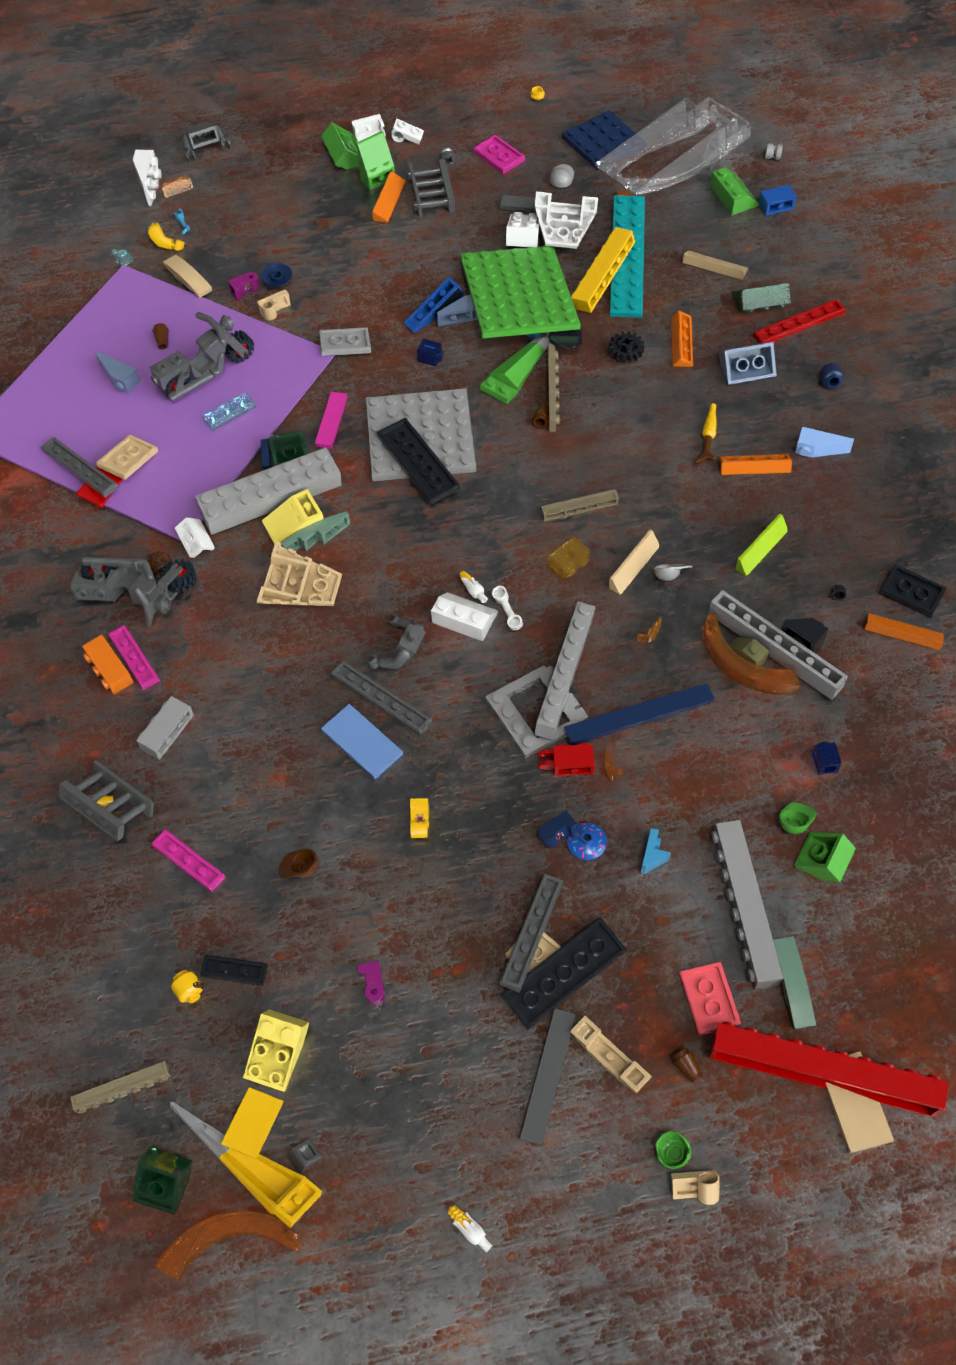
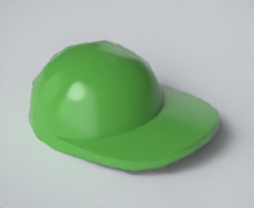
M796 802L789 803L780 813V824L786 832L797 835L808 829L817 813L807 805Z

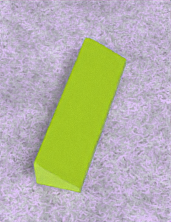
M778 514L737 559L735 570L747 576L787 533V526L782 514Z

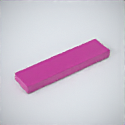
M331 392L317 434L315 447L333 448L347 403V394Z
M125 625L108 634L143 690L160 681Z
M166 829L151 843L156 850L210 892L225 878L221 871Z

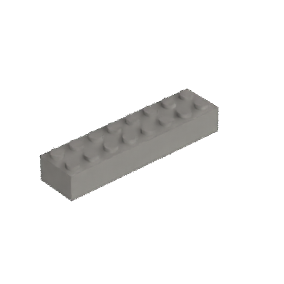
M325 447L196 495L195 499L198 510L210 534L213 535L273 512L288 498L308 489L313 497L342 485L341 473L328 449Z

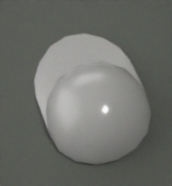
M567 164L558 165L552 170L549 182L558 188L568 187L573 181L574 171Z
M662 564L653 567L654 574L662 581L674 580L679 576L681 569L693 568V566L685 564Z

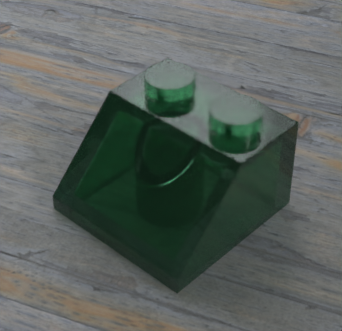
M303 430L268 436L275 466L308 454Z
M150 1147L138 1161L132 1201L175 1215L190 1179L192 1160Z

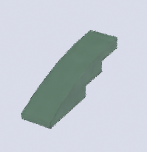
M343 512L317 521L294 533L280 544L286 549L291 548L295 551L300 548L307 551L318 541L325 545L350 525L349 513Z
M794 936L773 939L783 975L781 983L786 1005L789 1006L792 1028L798 1029L815 1026L816 1021L809 989Z

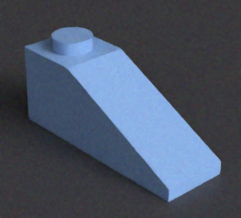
M802 427L795 454L820 457L850 453L854 439Z

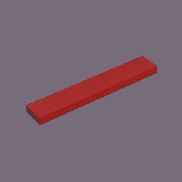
M835 299L757 330L753 333V337L758 343L775 342L845 313L846 309Z

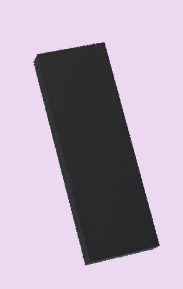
M205 954L200 976L264 986L268 964Z

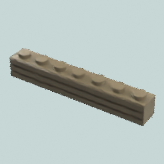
M616 489L541 506V515L545 522L617 505L619 497Z
M166 1061L71 1096L73 1110L81 1114L89 1108L99 1107L102 1103L113 1102L115 1098L126 1097L128 1093L139 1092L141 1088L152 1087L155 1085L154 1083L159 1081L165 1082L171 1077L169 1066Z

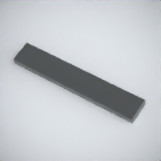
M55 437L41 446L44 453L104 498L118 488L116 482Z
M343 660L330 673L331 677L420 736L432 723L430 717Z
M544 873L499 985L520 993L563 885V880Z
M554 1009L520 1136L522 1141L539 1146L543 1144L571 1036L570 1031L573 1028L576 1016L574 1013Z

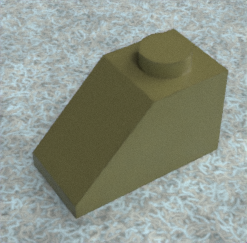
M737 637L725 648L728 654L752 673L757 671L766 662L769 653L767 648L752 638Z

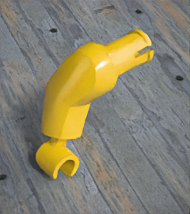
M153 222L148 228L149 237L158 247L169 250L175 249L177 251L183 249L185 243L181 240H176L174 243L173 239L166 237L159 223L156 222L155 224Z

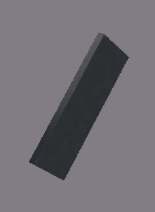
M406 417L376 432L379 440L430 505L461 489L460 484Z
M599 917L526 975L520 993L507 989L501 994V997L528 1031L626 953L627 949L603 919Z

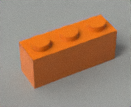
M103 635L82 646L85 651L83 654L88 664L92 662L94 666L91 668L97 677L101 675L103 678L101 683L106 690L110 689L113 694H116L134 683L129 672Z

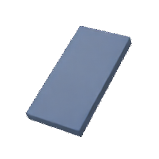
M350 704L321 728V731L374 780L403 755V751Z

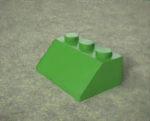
M331 122L321 137L324 145L329 150L328 153L334 160L333 163L337 167H343L346 170L359 166L356 147L357 140L354 134Z
M724 167L712 171L710 187L731 215L759 206V202L741 179L731 170Z

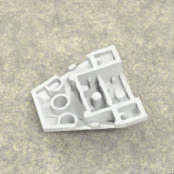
M536 192L535 210L545 245L577 249L597 213L598 198L583 196L582 205L551 202L552 193Z

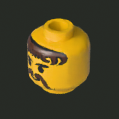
M183 970L173 977L171 989L180 1002L194 1003L201 997L203 984L195 972Z

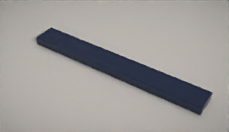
M705 683L564 726V732L570 745H576L712 703L715 697L708 684Z

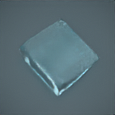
M127 250L111 251L113 258L121 266H125L135 260V257Z

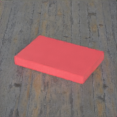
M721 961L679 971L698 1036L714 1032L718 1023H723L724 1021L734 1023L736 1027L741 1025Z

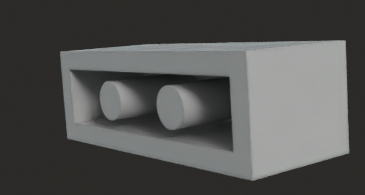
M171 696L168 701L163 703L158 714L152 717L147 728L139 734L136 741L140 749L160 760L194 716L191 707Z

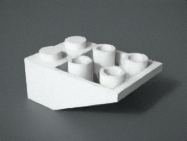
M135 150L133 163L148 205L152 206L153 200L156 198V189L159 187L158 182L162 175L161 170L158 168V158L155 157L154 150Z
M514 212L510 215L507 224L506 246L538 247L540 224L537 213L523 215L521 212Z

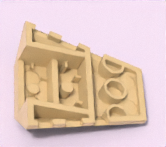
M275 542L271 554V564L264 586H261L257 603L334 606L342 574L323 564L319 565L313 562L311 558L303 557L297 554L295 550L291 548L286 549L280 543Z

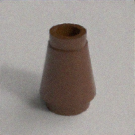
M158 323L154 325L152 332L158 348L166 349L168 347L169 329L165 324Z
M545 403L539 405L532 417L536 427L543 428L549 423V406Z
M687 1047L672 1056L675 1060L674 1064L692 1083L703 1076L693 1052L689 1051Z

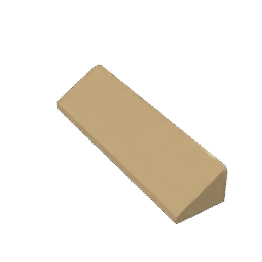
M692 251L685 252L683 256V263L740 280L744 279L748 270L747 267Z
M652 530L646 533L610 577L609 589L621 595L659 548V543Z

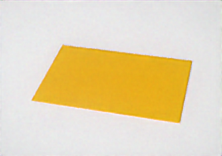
M249 1087L221 1145L257 1159L284 1101Z

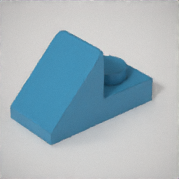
M651 828L641 869L643 874L659 867L670 859V852L659 850L661 838H658L659 830Z

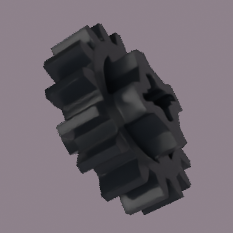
M621 331V335L616 333L615 337H611V341H609L608 348L609 353L612 354L611 357H617L616 361L621 359L623 363L626 360L632 363V359L638 361V357H642L645 348L644 341H641L642 337H636L637 333L632 335L630 331L627 334Z

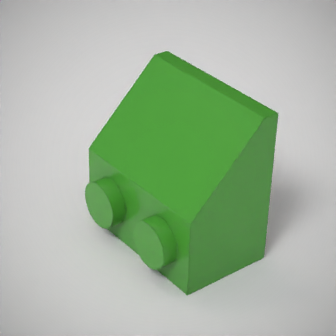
M810 832L794 866L822 881L841 882L856 848L843 833Z

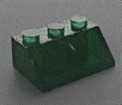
M789 283L732 291L738 311L744 310V313L754 312L756 308H760V311L770 310V306L783 308L785 304L791 303Z

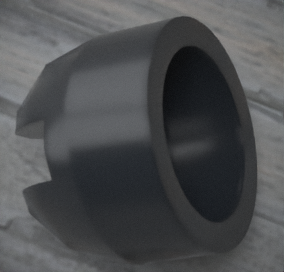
M834 585L831 589V597L834 600H843L846 597V588L843 585Z

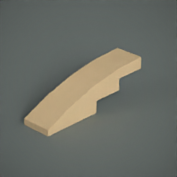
M174 255L163 261L165 267L181 285L184 284L189 291H193L198 298L212 291L210 284L179 256Z

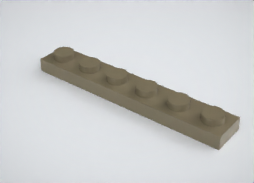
M548 343L549 432H556V425L560 423V415L556 414V412H559V401H556V399H559V388H556V386H559V376L555 374L559 372V363H555V361H558V350H555V345L552 343Z

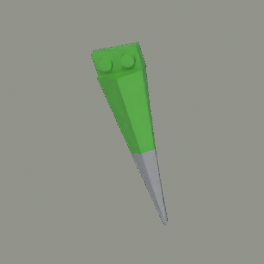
M549 332L539 335L493 370L490 376L480 384V390L508 404L518 394L536 363L547 349L548 343H551L549 342Z

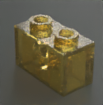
M574 537L548 556V568L561 580H564L566 577L572 576L578 568L584 567L589 562L590 549Z

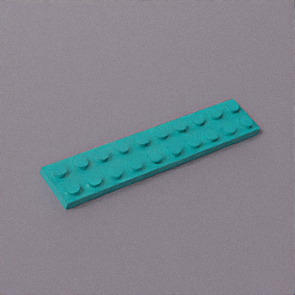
M614 195L613 230L615 227L632 230L635 243L611 280L610 317L642 318L645 196Z

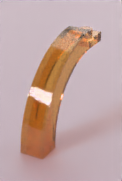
M708 614L707 620L704 622L705 634L703 643L712 661L724 674L738 684L754 691L773 695L797 694L800 683L795 668L769 669L746 661L735 653L725 641L720 631L716 614Z
M254 1211L227 1212L205 1219L181 1234L166 1249L154 1267L180 1281L189 1265L204 1250L221 1240L240 1235H257L270 1238L298 1254L303 1244L299 1241L301 1236L290 1230L284 1233L288 1226L275 1216Z

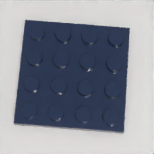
M610 110L562 133V138L597 171L645 147V141Z

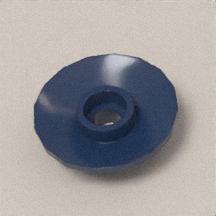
M282 263L270 264L261 272L262 281L270 287L283 286L293 276L291 268Z

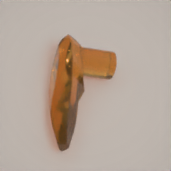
M662 617L656 621L648 634L638 633L637 641L652 642L660 630Z
M607 748L604 767L607 777L613 782L615 777L623 775V770L621 768L614 769V763Z

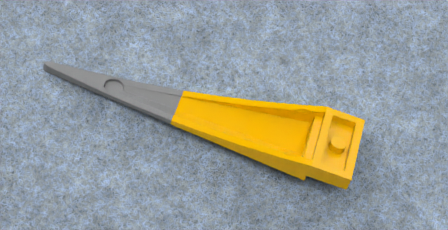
M170 1101L169 1105L172 1110L271 1215L275 1214L288 1227L291 1228L321 1196L322 1191L305 1176L260 1154L256 1159L221 1145L225 1134L200 1120L178 1104Z

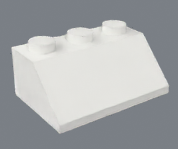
M448 592L438 597L431 610L432 623L483 641L498 613V610Z

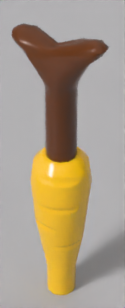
M714 403L710 404L709 412L705 419L702 436L705 438L703 451L694 461L695 464L706 460H716V457L710 453L711 439L716 436L717 405Z

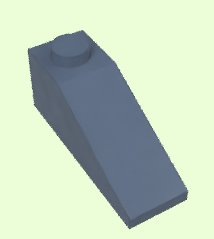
M466 295L437 312L438 327L477 320L471 295Z
M95 352L99 365L118 391L129 394L141 381L137 369L103 353Z

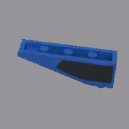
M448 277L404 322V325L416 333L437 319L438 311L464 297L462 289L455 281Z

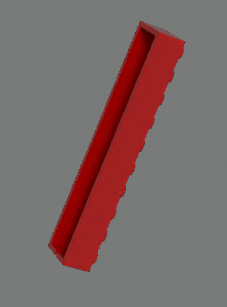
M726 1021L718 1023L713 1034L709 1059L826 1090L828 1089L827 1082L880 1102V1104L933 1118L946 1108L949 1082L941 1080L942 1078L937 1075L928 1074L924 1076L918 1074V1071L914 1069H896L895 1065L890 1063H873L870 1058L862 1056L858 1058L850 1057L849 1053L844 1051L830 1052L821 1045H812V1047L803 1045L804 1042L801 1040L781 1039L780 1035L774 1033H767L765 1035L758 1033L757 1029L745 1027V1029L737 1028L736 1024Z

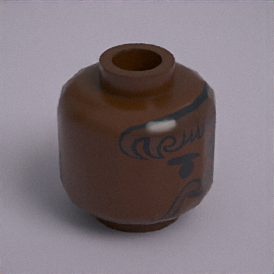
M156 551L149 556L147 561L150 564L154 577L162 578V568H165V564L169 565V562L172 560L167 553Z

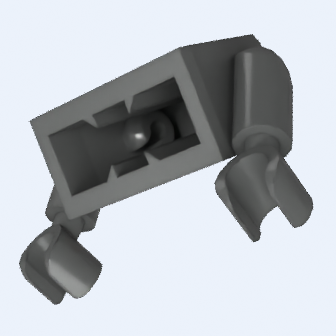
M202 122L187 127L188 132L182 137L185 150L187 151L186 157L189 162L190 157H194L196 160L195 152L192 149L221 141V149L225 151V146H228L230 149V141L225 139L220 127L209 122Z

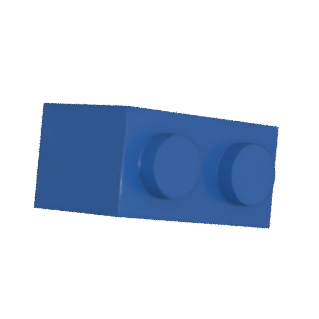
M790 185L760 191L759 206L765 216L794 209L797 196Z

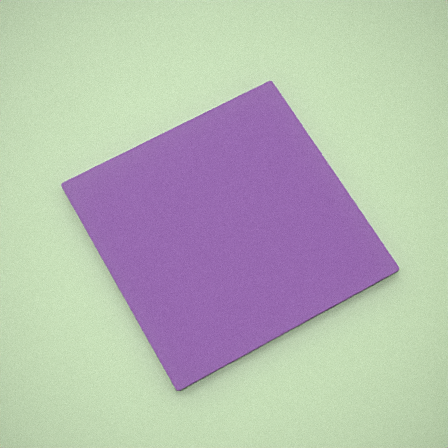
M122 266L0 396V457L77 493L84 482L42 451L41 446L55 437L95 468L97 466L96 462L128 435L158 447V452L126 480L123 479L104 505L182 542L175 530V527L186 517L200 519L202 523L204 521L198 510L195 496L238 479L261 450V439H269L335 355L322 356L321 346L203 297L198 298L196 294L130 267ZM197 312L211 316L218 324L222 315L229 316L234 323L233 330L229 332L234 334V331L237 330L239 332V330H242L254 341L255 346H253L254 351H251L252 355H248L249 358H244V362L240 361V363H233L225 355L223 371L219 376L172 402L160 390L158 384L155 385L150 377L152 374L149 367L176 353L177 350L187 359H193L198 354L199 346L196 340L212 327L208 322L197 319L195 316ZM158 323L165 324L169 329L168 347L166 349L158 348L152 332L154 325ZM96 351L137 369L141 381L129 394L118 391L99 365L95 355ZM192 374L189 375L191 381L196 379Z

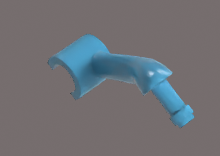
M178 209L179 214L174 213L175 220L179 221L184 228L181 231V234L184 235L187 231H190V227L184 221L182 209Z

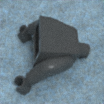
M392 613L391 615L394 617V620H388V622L395 628L400 626L405 632L392 657L379 660L375 654L369 655L371 661H366L372 669H376L379 666L387 669H399L402 666L407 668L426 633L423 626L417 622L401 619L397 614Z

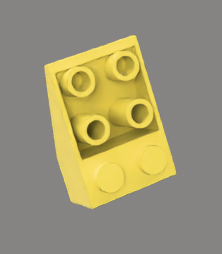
M307 489L288 498L265 517L262 523L275 545V542L282 543L294 533L324 518Z
M270 1009L261 1013L243 1078L284 1092L303 1047L310 1022Z

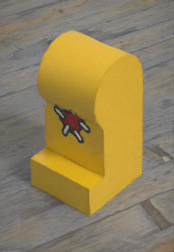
M428 798L410 799L411 838H428Z

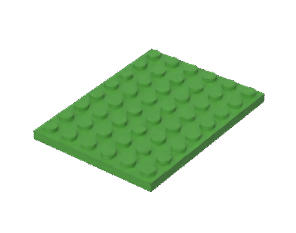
M553 246L460 254L461 264L482 338L580 329L581 324Z

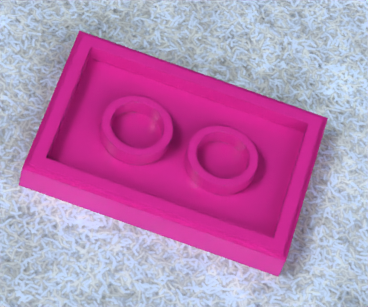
M496 135L473 148V153L502 174L525 161V156Z

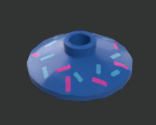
M584 822L577 824L580 834L575 837L571 834L567 836L568 850L580 860L590 861L597 859L604 853L607 846L605 832L594 823ZM588 836L591 838V840L586 841L584 840V837Z

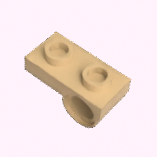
M286 289L257 301L259 314L268 321L277 317L276 311L291 305Z
M718 1171L672 1173L671 1190L673 1199L698 1197V1200L706 1205L717 1203L720 1196Z

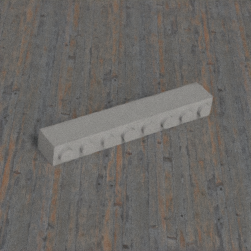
M722 590L711 601L708 613L710 616L742 638L756 639L769 650V657L829 699L833 700L844 687L848 677L846 674Z
M577 602L536 723L534 734L536 736L554 740L593 621L596 606Z
M741 821L717 823L714 831H712V840L714 844L717 843V860L723 866L721 870L722 879L728 885L726 890L728 901H732V917L734 921H737L739 927L737 928L738 940L743 943L742 955L744 961L748 962L749 969L747 973L749 981L753 982L754 989L780 985L783 975Z

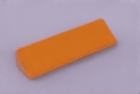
M394 172L389 173L372 212L373 221L388 223L401 195L406 180Z
M678 310L671 317L672 365L676 367H692V319L690 315Z
M788 454L719 457L722 475L790 473L792 468V460Z
M870 613L868 614L864 629L936 650L941 649L944 641L943 633Z

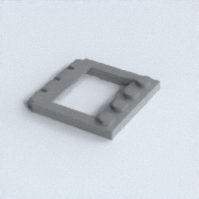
M542 666L485 696L486 702L525 759L565 738L564 726L590 719L582 707L578 708L580 704L574 695L569 693L563 711L570 721L557 728L554 740L543 737L536 738L509 697L525 691L541 680L548 689L555 670L553 666L547 668Z

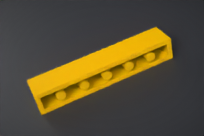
M615 227L609 235L605 245L602 246L600 253L595 257L593 264L587 270L586 275L571 296L576 310L588 313L593 311L635 243L632 230Z

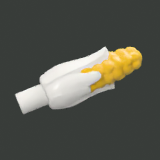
M461 571L459 577L467 591L473 598L479 599L481 603H485L488 598L484 595L483 586L468 573Z
M455 1205L450 1206L448 1214L454 1221L452 1224L461 1231L471 1244H478L485 1252H488L493 1245L485 1238L483 1228L470 1217L468 1212L464 1213Z

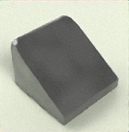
M307 1139L293 1147L287 1158L296 1171L302 1174L320 1160L322 1155L312 1141Z

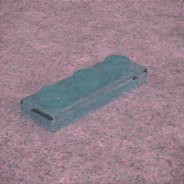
M245 392L203 415V420L213 431L255 408L256 405Z

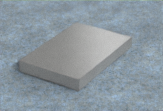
M367 327L319 330L322 356L371 353Z

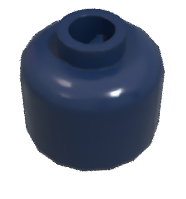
M829 363L820 370V379L826 388H836L843 382L844 375L838 364Z

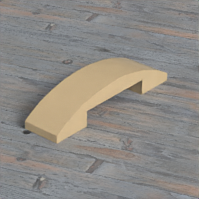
M586 1016L570 1031L574 1038L598 1063L636 1094L652 1077L636 1061L632 1062L601 1033V1030Z

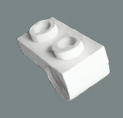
M396 119L392 130V139L396 142H402L404 139H407L419 145L424 130Z

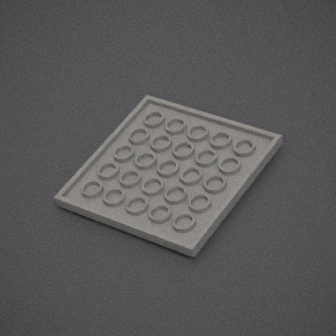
M466 388L366 397L373 481L409 478L376 435L377 431L405 417L451 474L476 472Z

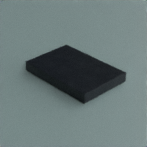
M895 564L879 594L931 618L947 588Z

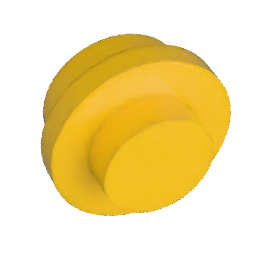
M535 86L532 88L530 96L534 100H540L545 96V92L542 87Z

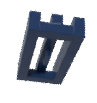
M261 439L263 470L272 468L268 439Z

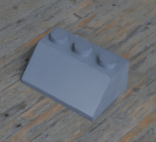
M773 342L719 350L720 367L727 385L777 376Z

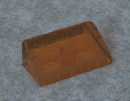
M184 175L159 184V187L165 197H170L192 189L193 184L190 177Z

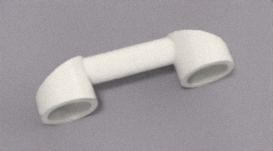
M496 586L492 591L494 600L502 605L508 616L507 624L511 630L520 629L523 626V621L519 615L514 614L508 603L509 596L506 588Z

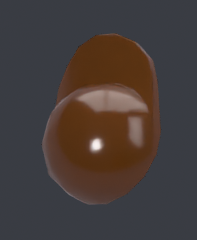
M311 849L290 852L281 861L278 873L283 878H308L316 872L319 866V858Z

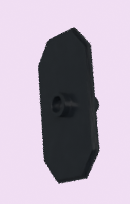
M580 325L578 330L549 332V342L558 348L574 349L582 344V327Z

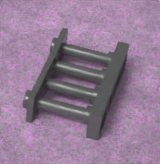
M445 159L439 160L437 168L414 171L412 163L409 164L407 177L412 183L415 196L414 209L418 211L419 217H422V208L443 205L448 207L449 213L455 212V199ZM431 175L440 176L437 179L416 181L415 179L416 177ZM443 186L441 189L418 192L420 187ZM438 195L445 196L444 199L425 202L420 201V198Z
M98 761L93 762V774L76 786L67 780L60 783L59 798L116 841H119L124 836V824L142 812L149 818L153 816L154 802ZM98 780L105 785L91 796L81 792ZM111 791L120 796L105 807L96 803ZM125 802H129L134 806L133 809L120 818L111 814L112 811Z

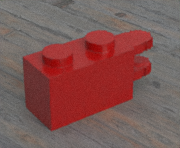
M559 744L553 746V749L541 750L537 753V757L540 759H553L551 761H541L538 764V768L541 770H554V776L594 774L593 744Z

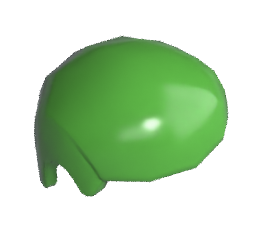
M667 1131L662 1133L655 1144L657 1158L663 1166L675 1170L686 1166L691 1158V1147L688 1140L681 1133Z

